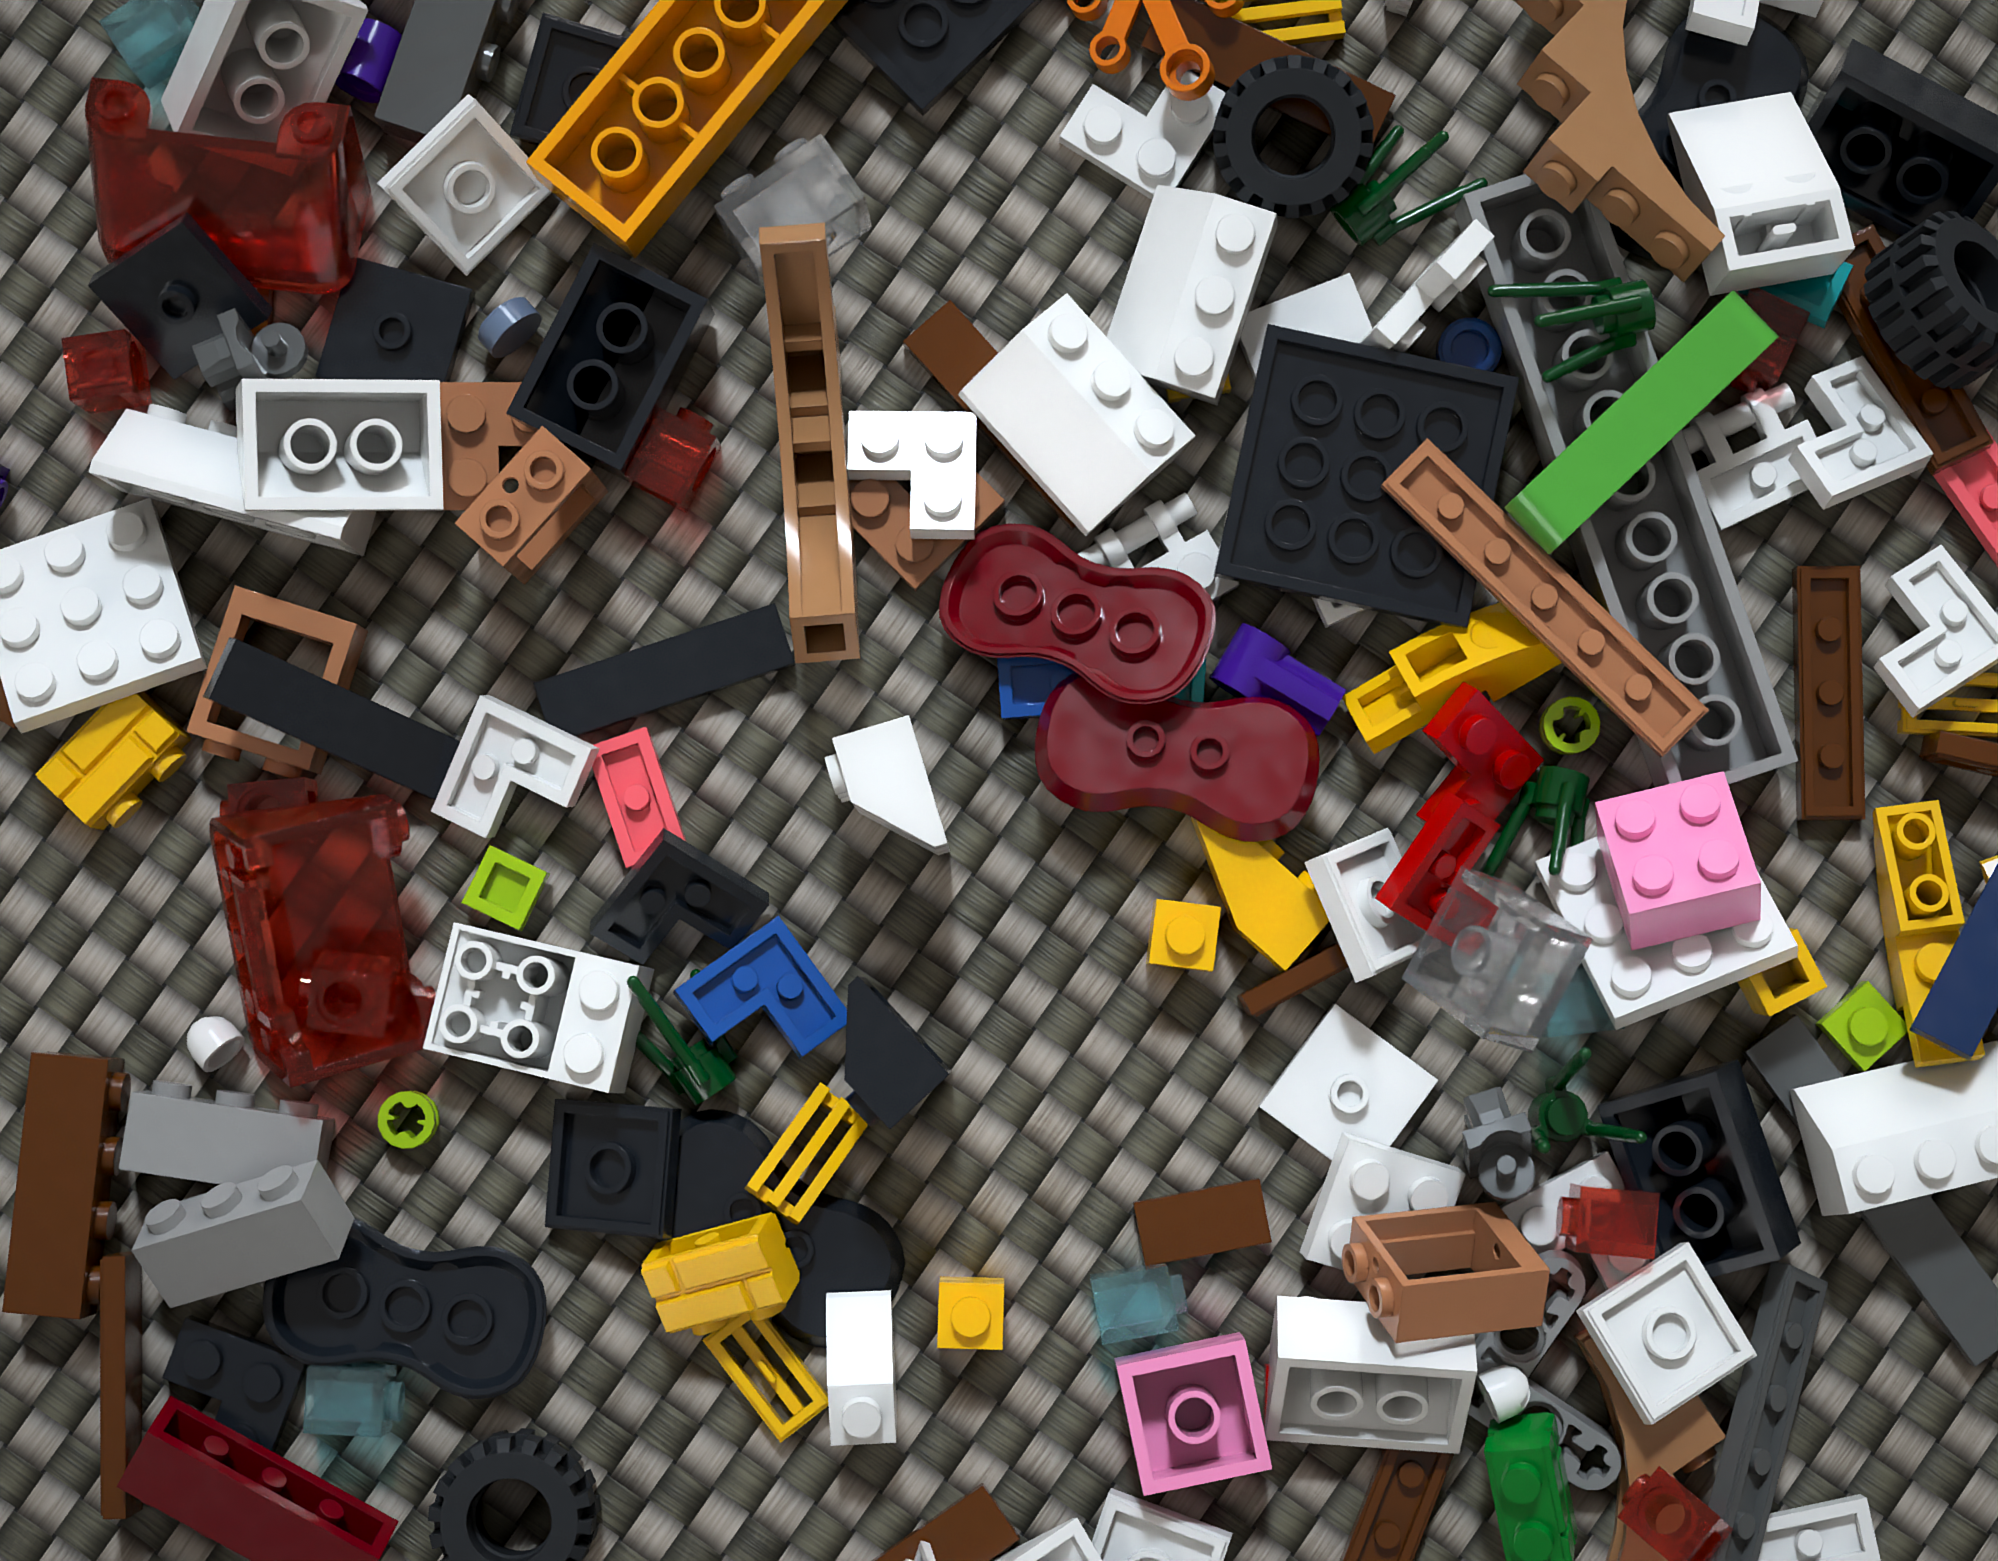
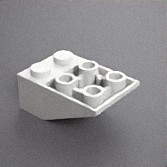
M1791 92L1668 113L1666 118L1684 192L1696 207L1725 235L1722 241L1702 262L1710 296L1730 293L1732 290L1741 291L1834 274L1852 253L1855 246L1840 187Z
M454 922L423 1049L606 1093H625L636 1048V1039L645 1011L628 987L627 979L630 976L638 977L649 992L654 969Z

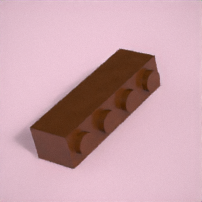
M50 1051L31 1052L2 1312L79 1320L97 1314V1305H100V1259L103 1256L105 1240H111L117 1220V1206L115 1202L109 1201L111 1178L112 1176H117L120 1172L119 1163L123 1145V1138L116 1137L119 1111L124 1112L126 1110L131 1093L130 1074L123 1073L124 1058Z

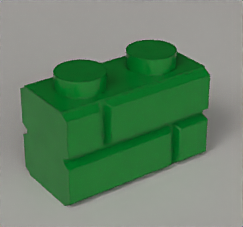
M1542 1412L1516 1415L1501 1423H1498L1495 1419L1490 1420L1484 1455L1506 1561H1573L1574 1545L1576 1544L1578 1529L1562 1448L1558 1446L1560 1438L1555 1413Z

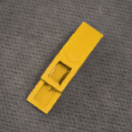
M1497 603L1471 612L1467 628L1440 625L1389 651L1396 665L1348 692L1342 699L1366 743L1375 755L1428 724L1462 682L1478 689L1481 693L1486 690L1492 701L1495 702L1562 662L1501 603Z
M1939 800L1875 808L1873 810L1875 863L1887 960L1897 1011H1904L1915 1068L1968 1061L1909 1030L1960 935L1959 929L1965 923ZM1982 1039L1969 1061L1979 1060L1985 1055Z

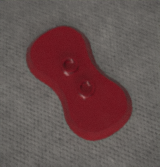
M1008 523L992 526L978 533L975 536V540L971 539L954 560L944 581L939 601V618L943 628L951 639L962 648L974 654L994 658L1038 657L1048 659L1071 668L1108 697L1130 704L1161 702L1177 695L1197 674L1206 658L1213 640L1216 624L1215 606L1209 593L1190 576L1167 568H1114L1097 564L1072 551L1051 533L1027 524Z
M1073 673L1063 679L1050 693L1039 718L1034 748L1035 764L1040 780L1050 793L1071 807L1090 812H1110L1144 806L1172 809L1187 814L1221 835L1244 842L1272 840L1284 836L1297 827L1312 803L1316 791L1320 764L1319 745L1315 731L1305 717L1294 708L1280 701L1264 697H1242L1205 703L1171 697L1156 703L1130 704L1117 701L1101 693L1078 673Z

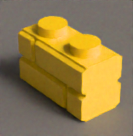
M142 691L102 705L35 775L90 828L104 830L109 824L114 828H118L126 823L141 807L143 801L137 795L154 777L159 782H163L180 768L187 758V754L182 749L192 738L152 698Z
M769 1212L655 1244L641 1265V1274L651 1297L656 1299V1309L666 1332L671 1334L691 1328L694 1335H706L723 1327L729 1321V1318L749 1313L750 1318L754 1321L764 1320L780 1313L787 1306L790 1296L800 1281V1272L790 1248H786V1238L775 1213Z

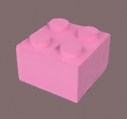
M1724 771L1595 802L1597 839L1632 951L1761 920V881Z
M1240 1332L1114 1358L1140 1485L1144 1496L1272 1469L1246 1341Z

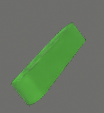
M1732 290L1514 497L1504 509L1548 554H1551L1779 336Z

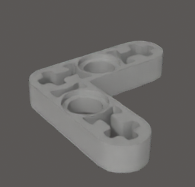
M1548 1250L1538 1255L1549 1267L1550 1274H1556L1560 1268L1568 1270L1566 1278L1571 1289L1567 1293L1559 1289L1552 1292L1545 1303V1309L1547 1313L1554 1314L1551 1320H1547L1543 1315L1542 1326L1536 1327L1538 1330L1537 1339L1529 1348L1514 1350L1507 1347L1500 1337L1501 1331L1480 1333L1475 1341L1477 1374L1501 1365L1518 1368L1527 1377L1530 1389V1398L1525 1409L1532 1406H1543L1552 1413H1555L1560 1438L1559 1445L1563 1442L1568 1425L1571 1424L1576 1427L1571 1431L1572 1442L1587 1451H1591L1596 1445L1602 1446L1603 1461L1606 1464L1602 1468L1591 1464L1586 1471L1580 1469L1579 1454L1565 1443L1561 1447L1568 1481L1585 1490H1600L1608 1487L1615 1481L1621 1470V1455L1615 1438L1605 1428L1528 1378L1579 1306L1585 1294V1276L1580 1263L1567 1252ZM1480 1395L1478 1399L1471 1398L1468 1414L1489 1428L1490 1420L1494 1419L1488 1409L1483 1396Z

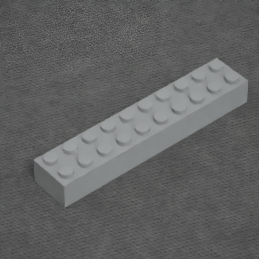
M1523 174L1464 194L1454 214L1461 233L1477 219L1495 236L1479 254L1487 264L1476 277L1494 329L1500 338L1502 352L1511 376L1519 378L1516 392L1543 469H1545L1658 360L1648 331L1636 333V346L1614 351L1551 383L1543 382L1542 373L1609 338L1610 335L1609 333L1599 335L1592 319L1540 328L1534 323L1535 317L1557 310L1589 305L1594 296L1491 297L1487 292L1488 287L1495 284L1593 282L1620 277L1622 283L1630 282L1610 223L1597 207L1585 199L1571 214L1555 199L1548 197L1530 177ZM1681 429L1568 537L1586 592L1709 709L1661 758L1637 736L1655 788L1722 771L1725 773L1728 784L1798 761Z

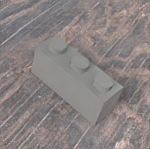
M153 1080L152 1091L131 1092L119 1163L120 1170L214 1184L225 1182L237 1184L264 1176L267 1172L278 1166L289 1165L294 1167L318 1159L327 1173L335 1118L317 1116L319 1104L280 1099L279 1110L254 1106L256 1095L229 1090H217L215 1100L191 1097L192 1085Z
M317 1159L294 1167L289 1165L278 1166L267 1172L264 1176L241 1183L225 1182L215 1186L207 1193L181 1201L177 1199L163 1201L152 1208L146 1215L145 1222L131 1251L169 1308H173L338 1260L355 1218Z

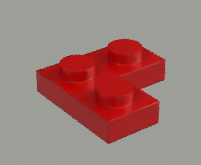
M1465 682L1459 685L1422 730L1456 766L1417 812L1416 816L1425 824L1446 792L1450 791L1492 820H1495L1544 761L1478 689Z
M1447 791L1397 866L1393 869L1375 899L1393 912L1466 955L1501 904L1495 897L1466 879V876L1501 825L1450 791Z

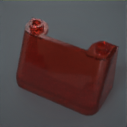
M92 77L85 103V120L98 241L109 264L188 212L255 288L317 295L331 294L342 289L351 280L355 271L371 192L351 106L322 102L303 103L296 106L284 116L279 127L276 143L150 129L152 106L143 89L136 84L126 81Z
M385 794L240 811L211 818L209 823L210 839L248 1035L259 1060L292 1088L424 1050V1041L436 992L431 985L423 986L422 982L410 972L390 859L400 856L402 842L408 841L410 837L407 816L401 804L396 803L394 799Z

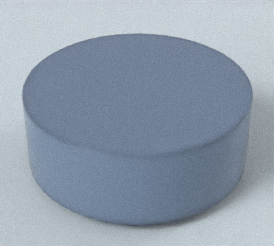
M512 298L498 306L487 316L479 328L478 340L494 358L505 357L519 349L533 336L540 326L542 316L526 298Z

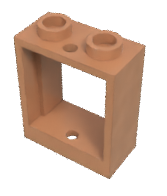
M542 425L456 520L455 524L525 585L609 491L588 465ZM508 479H516L519 484L517 491L507 493L504 490V483Z
M234 586L186 732L205 738L201 749L205 752L239 762L242 750L266 757L262 770L297 781L300 780L303 769L321 775L328 755L327 752L302 741L299 749L295 750L217 725L216 722L222 706L203 698V695L229 637L243 642L250 620L331 645L332 649L322 678L347 690L350 688L368 630L353 622Z
M1496 1202L1352 1217L1350 1242L1345 1244L1342 1250L1344 1275L1350 1283H1354L1368 1303L1372 1316L1380 1320L1395 1343L1542 1326L1550 1269ZM1471 1268L1474 1273L1408 1280L1405 1276Z

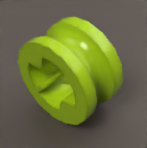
M1568 696L1556 700L1544 709L1539 719V733L1542 742L1549 750L1559 755H1573L1585 751L1595 743L1600 733V719L1597 710L1590 702L1580 697ZM1564 709L1575 710L1573 718L1576 719L1582 716L1586 725L1584 731L1575 735V744L1563 741L1566 736L1565 733L1557 736L1554 732L1553 722L1563 718Z
M416 1090L398 1092L389 1096L381 1105L378 1113V1128L382 1137L390 1145L401 1149L415 1148L429 1142L436 1134L440 1124L439 1110L435 1102L427 1094ZM400 1103L408 1109L417 1106L422 1108L425 1119L418 1120L417 1123L424 1125V1127L417 1136L410 1130L400 1133L396 1131L393 1120L399 1119L400 1115L394 1114V1111Z

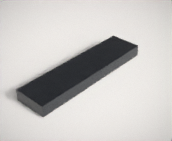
M773 603L534 682L533 684L546 723L575 737H581L795 666L796 664L777 606Z
M230 637L203 695V698L433 800L437 798L460 744V741Z

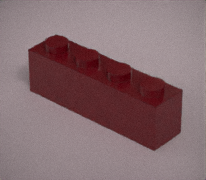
M171 1395L146 1432L116 1486L138 1498L142 1503L158 1509L196 1530L202 1536L211 1538L251 1561H379L399 1522Z

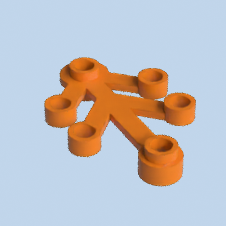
M1067 0V4L1078 19L1094 21L1104 14L1108 6V0H1094L1091 5L1086 7H1079L1078 0ZM1115 0L1102 32L1092 39L1089 46L1090 57L1097 68L1106 74H1116L1124 70L1129 64L1131 50L1126 41L1143 3L1165 51V56L1160 64V76L1167 89L1174 97L1184 101L1196 100L1204 96L1214 83V66L1207 53L1200 46L1189 44L1171 1ZM1200 0L1207 3L1214 15L1222 18L1237 14L1245 0H1228L1224 3H1217L1214 0ZM1116 44L1120 46L1119 52L1114 58L1109 60L1100 58L1103 49L1108 45ZM1191 69L1201 71L1200 77L1194 83L1189 85L1181 84V77L1186 71Z

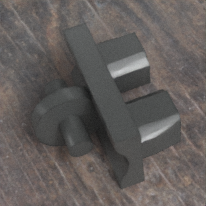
M235 308L217 315L223 331L222 334L192 346L204 379L210 387L216 385L217 391L229 411L236 409V388L241 379H283L291 377L301 370L307 361L309 353L306 340L294 326L280 322L267 325L254 336Z
M1501 1087L1491 1088L1463 1098L1464 1107L1467 1115L1464 1116L1467 1130L1462 1131L1463 1158L1469 1178L1479 1177V1183L1484 1192L1498 1201L1512 1202L1526 1196L1533 1187L1535 1180V1167L1531 1159L1532 1129L1526 1112L1511 1116Z

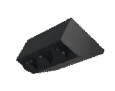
M1852 39L1805 119L1840 187L1844 206L1900 236H1903L1926 218L1939 211L1941 213L1946 211L1957 212L1962 218L1967 216L1974 219L1998 183V115Z
M593 243L506 414L535 432L543 425L576 456L629 482L715 315L709 299Z
M857 976L848 984L844 1080L854 1091L845 1099L870 1127L873 1128L882 1120L891 1129L939 1085L952 1070L866 977Z
M1738 1059L1684 1074L1597 1106L1603 1124L1643 1131L1647 1136V1140L1643 1144L1609 1139L1650 1262L1679 1243L1689 1242L1711 1278L1780 1260L1801 1244Z

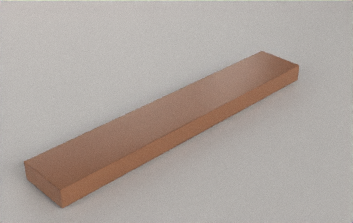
M1428 438L1382 483L1381 488L1660 758L1709 711Z

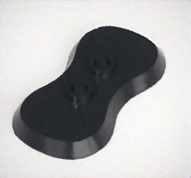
M1757 12L1755 28L1747 46L1685 30L1686 17L1677 26L1667 45L1660 76L1652 94L1638 110V114L1660 159L1683 191V183L1666 118L1668 113L1788 92L1792 93L1799 108L1804 100L1809 74L1806 57L1795 40L1781 26L1760 12ZM1609 222L1618 246L1637 256L1654 260L1648 251L1619 226Z
M715 1109L694 1112L683 1118L680 1124L672 1238L769 1212L775 1213L786 1238V1248H790L800 1272V1281L790 1296L787 1306L780 1313L772 1316V1318L791 1337L811 1346L827 1348L826 1293L891 1290V1301H893L903 1278L905 1267L904 1252L896 1232L879 1213L860 1203L821 1192L796 1226L744 1189L774 1147L768 1137L753 1122L741 1115ZM782 1159L763 1184L773 1192L789 1171V1168ZM798 1179L784 1200L795 1207L809 1185ZM657 1238V1239L660 1240V1241H665V1240H669V1239H672V1238H665V1239H659V1238Z
M356 1218L353 1221L338 1260L266 1280L264 1285L263 1316L266 1330L273 1342L292 1358L314 1366H339L364 1361H382L398 1364L417 1372L444 1391L468 1399L493 1398L508 1393L518 1386L530 1372L538 1356L546 1326L547 1306L543 1282L535 1269L514 1253L491 1246H474L441 1252L412 1249L398 1244L372 1226Z

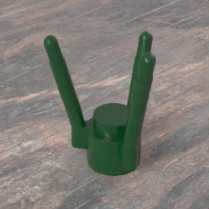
M1396 125L1372 153V157L1369 159L1365 170L1366 173L1360 183H1357L1349 193L1350 195L1343 201L1331 206L1330 211L1342 229L1359 246L1365 245L1371 239L1378 246H1381L1397 232L1459 203L1464 194L1487 187L1488 181L1485 178H1478L1391 220L1389 215L1397 210V206L1389 194L1449 140V134L1446 131L1438 132L1380 184L1372 180L1366 185L1403 136L1404 128Z
M1620 277L1593 282L1495 284L1489 286L1487 290L1488 295L1491 297L1594 296L1589 305L1557 310L1535 317L1534 323L1540 328L1592 319L1599 335L1608 333L1610 335L1609 338L1542 373V380L1545 383H1551L1614 351L1636 346V333L1652 330L1656 324L1653 296L1648 284L1643 279L1622 283Z
M1541 766L1537 782L1526 781L1522 786L1519 801L1478 878L1479 885L1486 887L1491 883L1532 807L1536 808L1534 818L1537 821L1555 826L1548 870L1551 875H1559L1562 869L1569 828H1571L1570 847L1585 841V823L1590 799L1586 798L1590 778L1583 773L1568 768Z
M692 970L690 973V978L699 973L700 970ZM630 976L627 979L628 987L676 1056L671 1059L672 1063L641 1031L637 1035L636 1047L667 1077L678 1095L686 1092L695 1106L737 1078L728 1064L738 1056L725 1035L712 1043L713 1047L711 1048L704 1038L688 1047L639 978Z
M1581 1048L1556 1076L1548 1077L1545 1081L1546 1092L1539 1094L1530 1104L1528 1121L1532 1129L1531 1144H1534L1536 1149L1542 1154H1547L1550 1151V1142H1568L1580 1135L1643 1144L1647 1140V1136L1643 1131L1589 1120L1585 1103L1578 1095L1567 1091L1566 1085L1591 1058L1592 1052L1589 1048Z

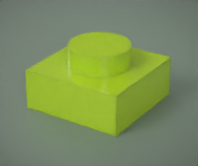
M489 845L461 903L517 930L523 931L550 873Z
M1861 981L1815 1023L1858 1071L1863 1072L1908 1033L1906 1022L1869 981Z

